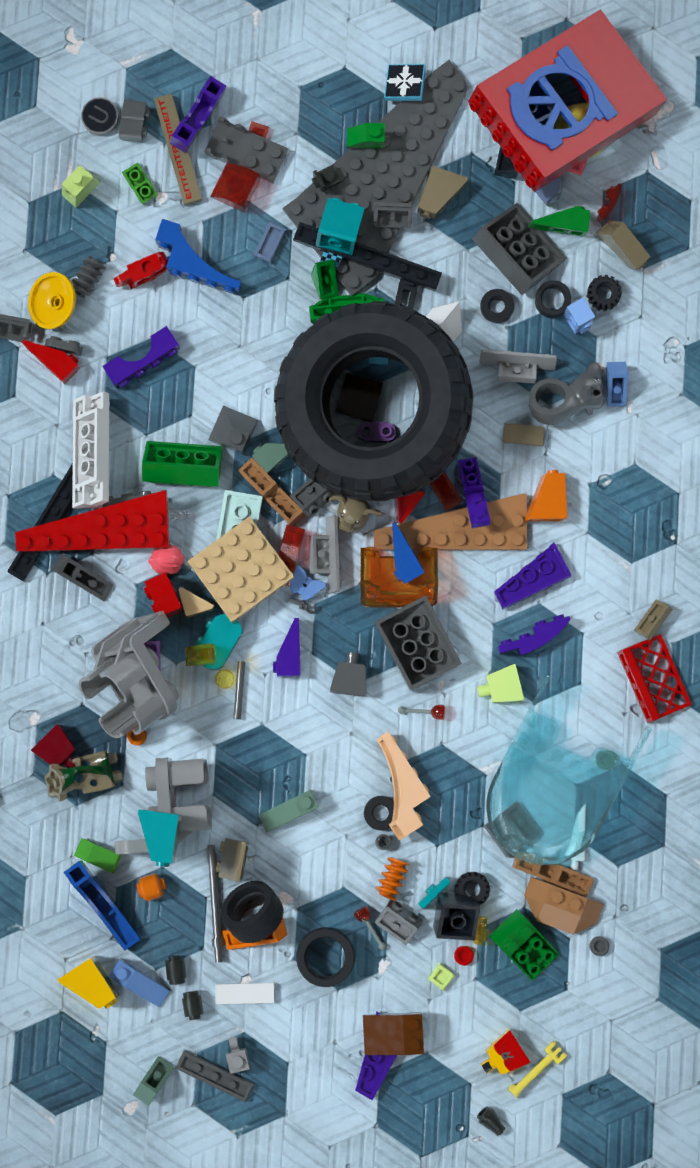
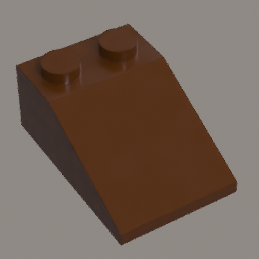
M421 1012L363 1015L365 1055L424 1054Z

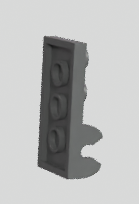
M220 117L204 153L273 184L286 157L288 148L247 131L240 124L234 125L226 118Z

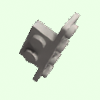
M482 349L480 354V364L498 366V381L535 384L536 369L555 370L557 361L556 355L491 349Z
M337 515L326 517V535L309 536L310 574H327L328 593L338 592L341 587L339 575L341 566L339 559L340 540L338 539L340 524Z

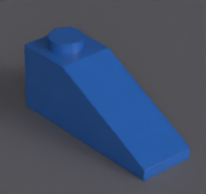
M393 522L392 532L396 568L394 574L399 582L403 580L404 584L425 573L397 523Z

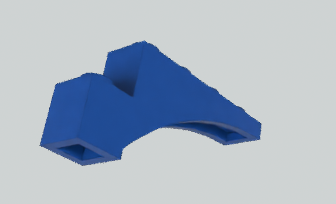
M165 219L161 220L155 241L159 245L158 247L163 250L169 251V249H172L166 266L170 275L175 277L182 275L195 283L199 281L205 282V285L211 288L218 286L231 294L235 292L240 293L241 281L218 272L204 262L187 243L181 233L180 224Z
M82 860L63 872L73 887L107 926L124 951L141 940L98 877L92 875Z

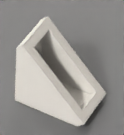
M460 301L432 308L426 317L437 323L453 342L462 333Z

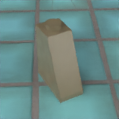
M432 166L417 213H420V216L426 219L436 218L466 187L468 177Z
M609 220L596 232L601 240L631 269H641L650 258V255L624 222Z

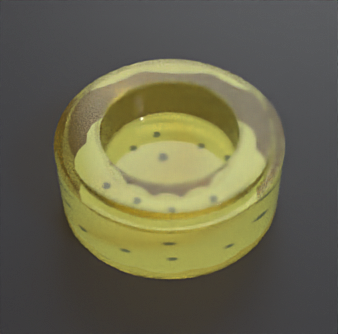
M227 669L220 670L215 676L216 684L222 689H228L234 684L235 677Z

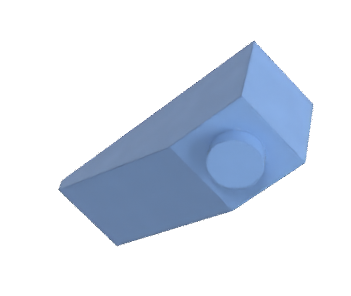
M122 958L108 976L160 1007L170 992L169 989Z

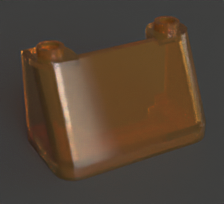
M374 547L361 548V604L366 607H404L426 595L431 606H435L438 600V549L424 547L418 552L416 557L425 573L404 584L403 580L399 582L394 574V571H396L394 556H380L379 550Z

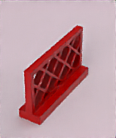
M661 634L654 636L651 641L647 639L617 652L647 723L692 705ZM655 640H658L661 647L659 653L649 649L651 643ZM636 648L644 650L642 660L635 658L632 650ZM648 653L657 656L654 665L645 662ZM660 658L667 660L668 667L666 671L657 667ZM643 665L652 668L649 678L643 676L641 672ZM655 670L665 674L662 683L652 679ZM668 676L675 679L676 684L674 688L665 685ZM651 683L660 686L657 696L650 693L649 686ZM663 688L672 691L669 701L660 697ZM676 693L683 697L684 704L677 705L673 703ZM659 700L668 704L666 711L659 714L656 707Z

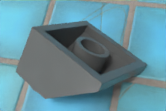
M223 405L208 440L243 455L258 420Z

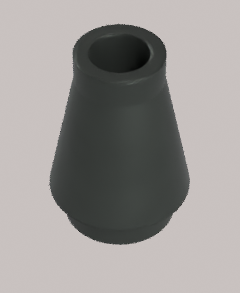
M486 1106L478 1113L477 1118L480 1124L497 1136L504 1132L505 1127L493 1108L490 1109Z

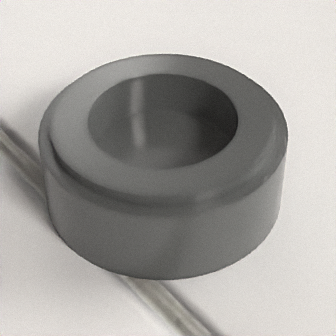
M602 936L594 937L589 944L590 951L596 956L605 955L609 951L608 940Z

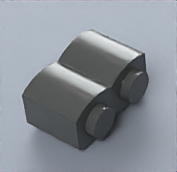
M124 99L119 128L120 140L143 142V137H147L148 126H145L146 119L150 118V108H148L146 102Z

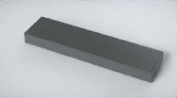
M186 1050L183 1051L175 1068L245 1103L254 1086V1083L233 1073L230 1074L229 1071Z

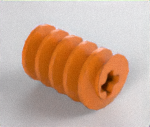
M388 857L387 860L391 865H384L388 872H381L385 879H379L378 881L382 886H376L375 889L379 892V895L397 901L393 894H400L396 887L403 886L399 880L406 879L402 872L408 873L409 870L405 865L410 864L393 857Z

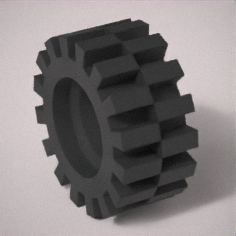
M600 275L592 280L587 289V298L589 304H592L591 307L598 308V311H607L608 309H613L614 306L616 307L621 299L622 287L621 285L619 286L618 280H614L615 277L611 276L610 278L608 275L602 277ZM602 286L608 287L611 290V297L607 300H602L597 295V290Z
M467 872L457 879L455 893L481 905L489 898V882L485 876L478 872ZM469 882H476L480 886V892L475 897H470L465 892V886Z

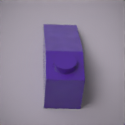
M294 618L277 654L276 661H273V673H277V677H300L299 618Z

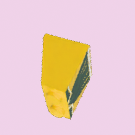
M96 956L91 957L57 979L60 984L98 1009L103 1006L105 1009L118 1002L116 998L120 996Z

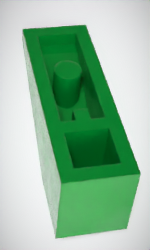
M574 206V208L572 207L535 219L529 224V228L584 237L588 233L591 210H586L583 206Z

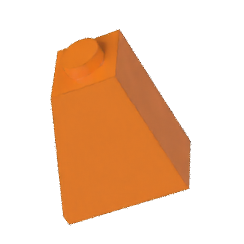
M548 470L546 474L541 476L526 513L525 522L563 521L567 519L565 473H559V470Z

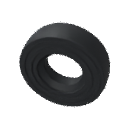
M492 289L485 293L481 299V313L485 319L492 323L505 322L513 314L514 300L507 291ZM494 299L502 300L505 305L504 310L500 313L493 312L490 309L491 301Z
M386 796L371 798L364 808L366 823L371 828L379 831L391 828L389 824L392 822L394 801ZM379 805L385 806L389 811L387 819L383 821L375 819L373 815L374 809Z

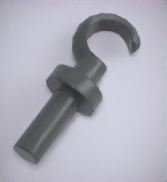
M289 597L288 602L298 605L299 609L303 607L310 614L316 612L317 608L315 605L313 606L314 610H309L308 604H305L304 600L300 602Z

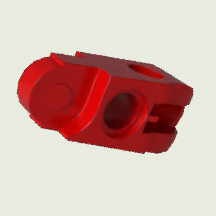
M157 252L126 265L128 269L113 279L116 287L129 284L130 288L133 289L155 280L157 276L166 272L167 257L164 252Z

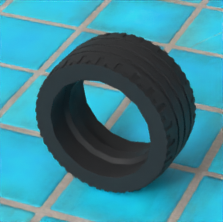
M248 881L232 890L227 898H225L221 907V918L228 930L239 941L243 943H256L270 936L278 928L283 919L284 909L279 897L266 883ZM263 903L258 913L245 921H241L244 914L251 907Z
M330 927L314 929L304 936L298 946L296 953L297 967L301 975L315 986L332 987L338 985L350 975L355 962L353 945L349 938L337 929ZM319 938L334 939L341 944L344 950L345 961L343 967L332 976L324 977L317 975L307 964L306 954L308 948Z

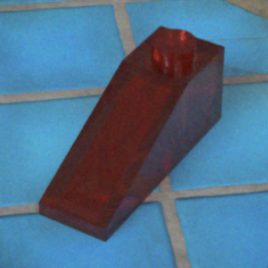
M287 524L278 555L294 575L306 531L305 529ZM290 581L289 583H287L285 586H289V587H290V586H291V581Z

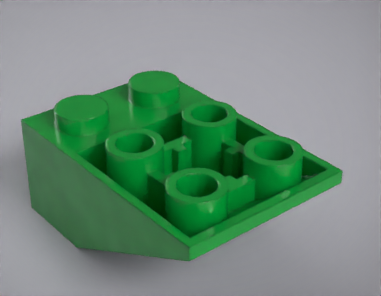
M517 909L489 936L531 981L560 955Z

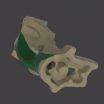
M102 751L72 759V763H75L76 766L72 768L50 764L49 773L44 776L48 787V797L56 795L60 802L64 801L67 798V793L72 790H82L83 794L116 786L115 783L123 780L120 770L112 772L110 765L118 761L116 753ZM88 761L90 766H81V763ZM77 774H81L83 779L77 783L75 777ZM95 780L97 785L91 786L90 781Z

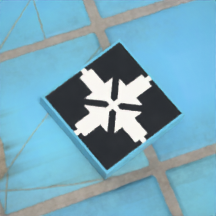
M425 64L388 65L385 101H422L426 72Z

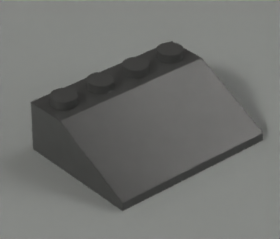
M516 203L481 227L472 240L517 291L524 295L567 258L542 230L529 228V224L533 220Z
M426 595L374 622L410 692L462 664Z

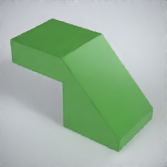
M81 838L74 856L113 874L122 857L119 854H115L114 851L84 838Z

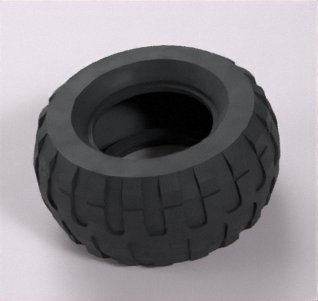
M372 301L371 303L362 304L353 303L345 305L330 314L327 313L321 316L293 342V347L281 363L278 382L274 390L276 426L289 456L307 477L321 487L353 500L388 501L411 495L429 483L434 482L459 455L472 422L473 388L467 365L459 349L437 323L406 306L383 301ZM374 357L395 360L406 366L413 373L417 382L419 404L412 424L398 439L383 446L360 447L346 442L336 431L330 415V396L334 384L348 367L358 361Z

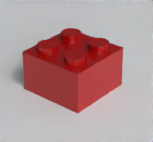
M166 572L145 581L146 587L143 589L149 600L152 599L154 602L151 605L154 613L164 611L167 618H170L184 611Z

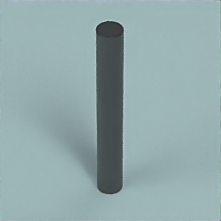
M238 661L233 719H241L245 662Z

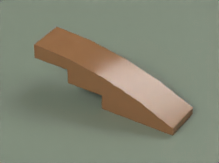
M518 849L512 864L513 868L586 897L594 880L591 877L521 849Z

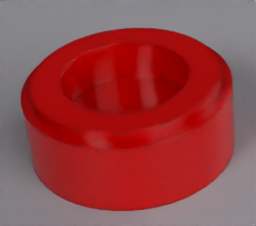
M459 946L455 950L454 959L459 965L466 966L473 961L474 954L468 946Z

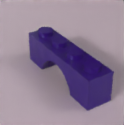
M212 76L209 77L191 110L181 120L172 134L171 145L184 153L188 151L224 95L225 84Z
M165 326L151 335V348L143 359L126 361L118 356L102 367L115 388H123L130 383L129 380L134 377L139 378L146 373L145 370L150 367L155 368L159 366L164 358L175 356L180 347L168 327Z

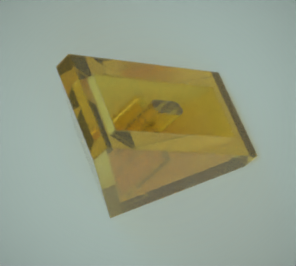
M214 643L185 647L186 666L216 665V648Z

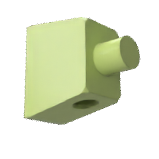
M80 165L62 183V196L77 208L100 181Z
M516 664L487 675V684L477 686L479 698L490 695L492 703L524 700Z

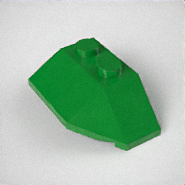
M365 293L322 299L315 305L309 306L310 321L314 324L315 320L327 313L330 314L348 304L371 303L372 301L385 302V299Z

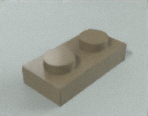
M656 599L634 631L651 641L673 609Z

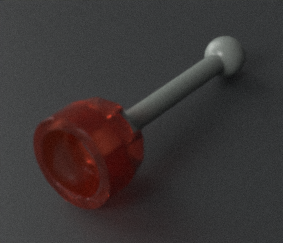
M435 705L431 710L406 709L401 706L398 708V712L400 714L405 712L428 713L434 719L444 720L445 705Z
M367 906L353 913L355 918L359 922L366 923L379 944L378 948L384 950L386 944L381 942L370 924V911Z

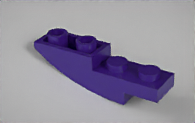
M477 457L458 460L471 527L478 528L491 525Z
M564 614L553 617L554 621L546 623V620L534 623L535 627L531 628L532 636H530V633L518 636L519 640L513 642L511 639L501 641V645L497 647L499 655L518 649L519 655L522 656L542 647L558 635L570 621V616L564 617Z

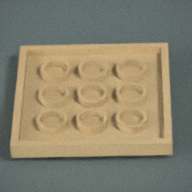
M250 516L187 561L232 623L295 578Z

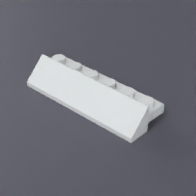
M104 391L94 396L83 395L73 400L72 508L75 509L102 508L104 503L109 502L110 402L109 393Z

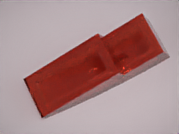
M445 471L438 479L428 484L446 511L462 502L461 497Z

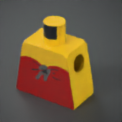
M507 1029L486 1049L490 1058L482 1062L481 1066L486 1074L497 1068L500 1074L503 1075L529 1064L530 1060L510 1029Z

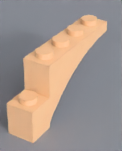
M386 732L376 740L388 762L394 788L393 817L389 826L398 840H401L423 826L420 815L413 808L431 796L427 786L418 778L415 768L409 764L406 754L397 746L395 737Z

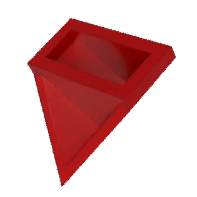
M419 491L394 499L398 524H402L424 496V492Z

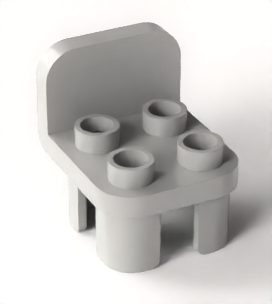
M164 611L134 618L119 626L92 647L91 652L96 664L93 671L79 680V688L85 699H91L109 685L111 686L120 702L99 718V723L104 731L113 738H120L132 729L134 734L138 735L155 721L166 719L177 709L176 700H178L179 694L176 687L164 679L158 669L159 659L152 649L144 645L145 642L170 624Z
M169 757L156 758L154 767H145L147 791H157L158 806L148 807V810L182 815L178 844L193 831L212 830V816L209 806L177 807L175 787L208 783L209 776L206 759L172 761V758ZM145 839L115 841V854L149 852Z

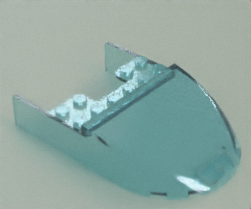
M548 674L545 675L496 770L486 800L488 822L500 845L516 858L537 865L566 862L589 847L597 836L652 731L650 727H645L629 758H624L607 748L599 747L593 751L588 761L555 744L554 742L559 734L558 724L534 711L550 679Z

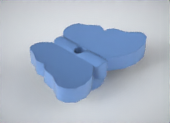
M300 566L295 567L293 575L295 578L291 581L290 591L300 594L304 601L313 598L314 594H318L326 587L324 582L307 577L305 571Z

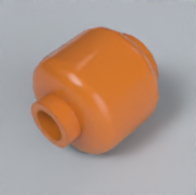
M158 874L141 877L139 883L136 884L140 898H144L145 901L161 898L164 894L163 890L166 889L164 878L160 879Z

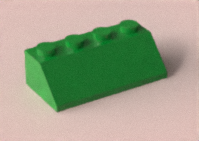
M146 441L142 460V482L218 487L221 472L222 446Z

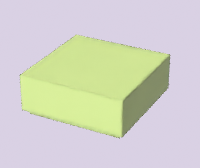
M439 963L427 979L444 991L455 975Z

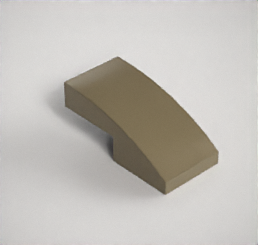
M504 423L503 443L543 446L545 427Z

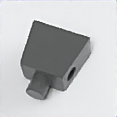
M347 652L346 662H338L330 693L366 697L365 665L358 664L359 653Z

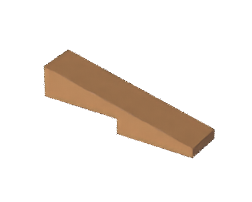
M252 458L238 470L291 528L305 517L300 507Z

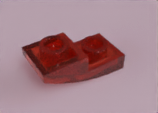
M620 184L616 187L611 186L605 193L604 202L606 204L598 210L597 213L599 215L596 219L601 225L607 220L616 205L622 187Z

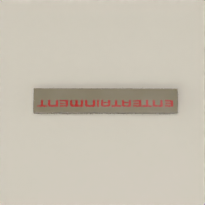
M172 93L154 98L184 206L202 201L189 152L184 153L170 144L171 136L180 124Z

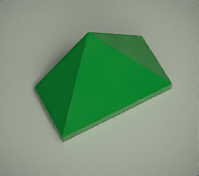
M330 259L315 263L311 277L319 299L338 296L334 260Z

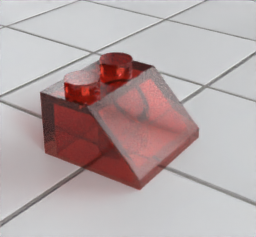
M226 163L210 197L244 213L260 182V173L242 165Z

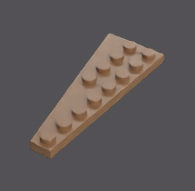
M527 493L487 502L491 525L472 528L466 507L398 524V527L412 550H527V522H525ZM392 526L374 530V550H394Z

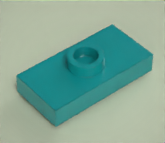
M444 877L436 886L431 884L425 890L427 894L417 903L422 909L427 907L438 896V893L442 892L450 884L447 877Z

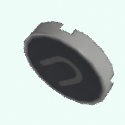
M99 97L89 100L83 106L81 120L85 129L90 133L102 135L114 130L117 126L119 115L113 102Z

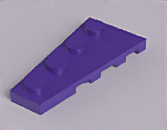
M553 542L543 553L541 552L532 562L524 566L520 572L495 590L494 594L502 610L570 578L572 575L555 542Z
M364 1055L355 1091L373 1100L397 1055Z

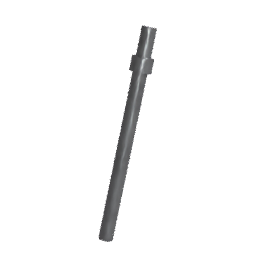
M207 845L213 925L212 947H214L216 963L223 962L222 946H224L223 938H221L215 845Z

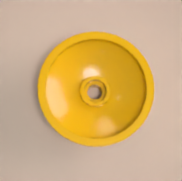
M49 272L39 277L33 284L28 297V309L32 320L38 326L45 329H56L63 326L73 314L76 304V293L72 282L68 277L57 272Z

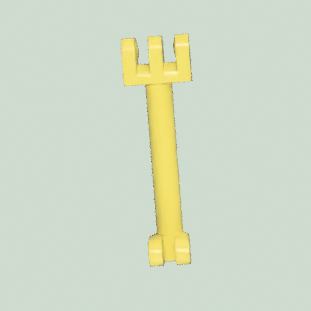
M552 1041L544 1049L548 1055L517 1085L512 1084L508 1088V1091L515 1098L552 1061L558 1065L567 1056L565 1052L559 1057L557 1056L562 1050L560 1047H557L554 1051L552 1050L557 1044L555 1041Z

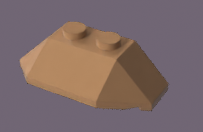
M530 877L524 894L536 921L573 935L596 924L604 904Z

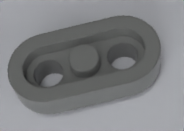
M51 336L50 339L47 338L44 346L63 351L67 354L77 356L82 354L83 347L77 341L69 340V343L63 342L61 338Z

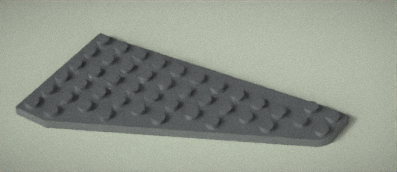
M446 61L425 79L422 101H401L378 122L385 123L384 148H350L333 164L342 183L324 192H321L320 188L316 189L312 183L297 198L282 208L296 228H298L299 222L319 228L327 199L339 198L343 202L349 204L357 203L364 207L356 242L389 253L400 228L373 227L374 202L413 204L466 95V81L451 61ZM313 248L314 251L321 258L323 255V251ZM343 258L338 269H335L337 280L351 296L357 294L373 282L379 271Z

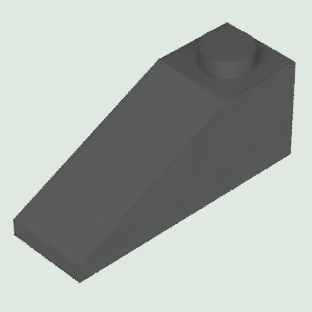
M61 553L51 568L53 572L102 601H105L114 586Z

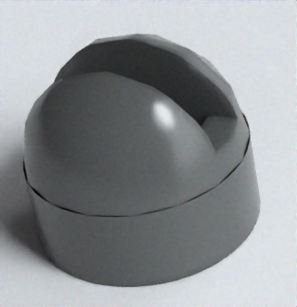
M386 834L379 835L375 840L376 847L379 850L388 849L391 846V838ZM379 839L382 840V842L384 843L385 847L382 846V844L380 843Z

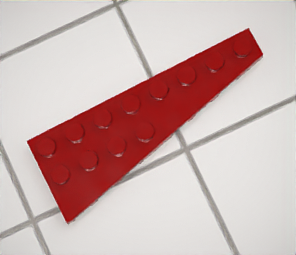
M167 490L15 532L16 551L170 547Z

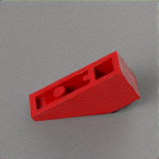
M27 340L21 342L64 385L80 370L77 364L79 361L72 354L68 356L63 351Z

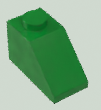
M364 123L347 128V148H384L385 123Z

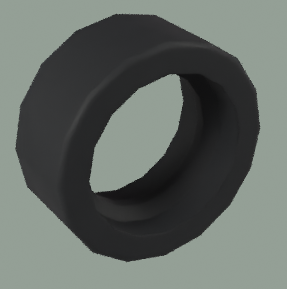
M555 280L543 283L535 295L536 309L547 318L561 317L565 313L567 306L571 304L572 296L569 288L564 283ZM548 289H557L564 296V303L557 310H549L543 305L542 295Z

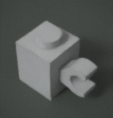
M237 1036L229 1038L231 1051L226 1053L230 1074L250 1069L251 1066L246 1047L239 1048Z

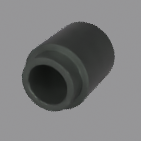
M180 955L169 956V960L165 961L169 985L185 983L186 970L184 958H180Z
M198 990L183 993L184 1016L189 1017V1020L200 1019V1015L204 1014Z

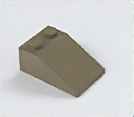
M225 838V842L221 841L219 853L223 854L221 861H218L216 866V872H219L218 877L236 882L242 881L249 842Z

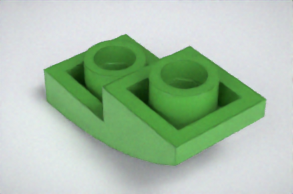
M138 162L122 171L123 176L141 204L158 195Z

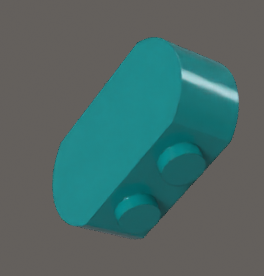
M226 614L216 616L213 621L210 619L205 626L207 631L204 637L200 636L195 644L197 647L195 654L198 662L210 670H218L224 667L243 634L239 621L236 620L232 623Z

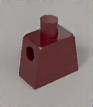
M58 724L31 749L34 754L48 764L64 765L66 768L76 767L75 763H72V759H74L72 755L77 749L63 728Z

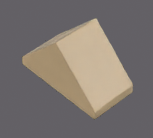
M182 587L179 588L187 618L214 610L215 606Z

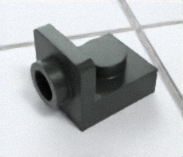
M333 164L318 172L317 170L313 171V178H311L315 188H320L321 192L342 183Z

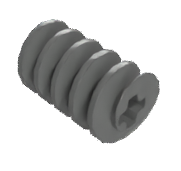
M88 255L89 259H83L85 265L79 266L82 272L77 271L75 273L77 278L72 279L75 293L85 298V295L91 296L89 288L95 289L92 282H99L95 276L103 275L99 269L106 270V267L100 261Z

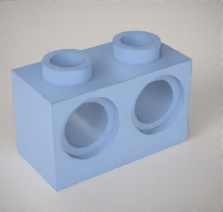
M584 297L567 306L564 317L575 334L578 332L583 334L590 330V326L593 325L595 318Z

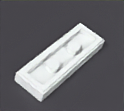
M274 983L215 984L216 1004L274 1003Z

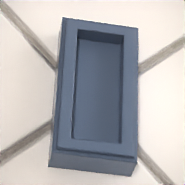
M269 222L253 256L271 264L286 233V229Z

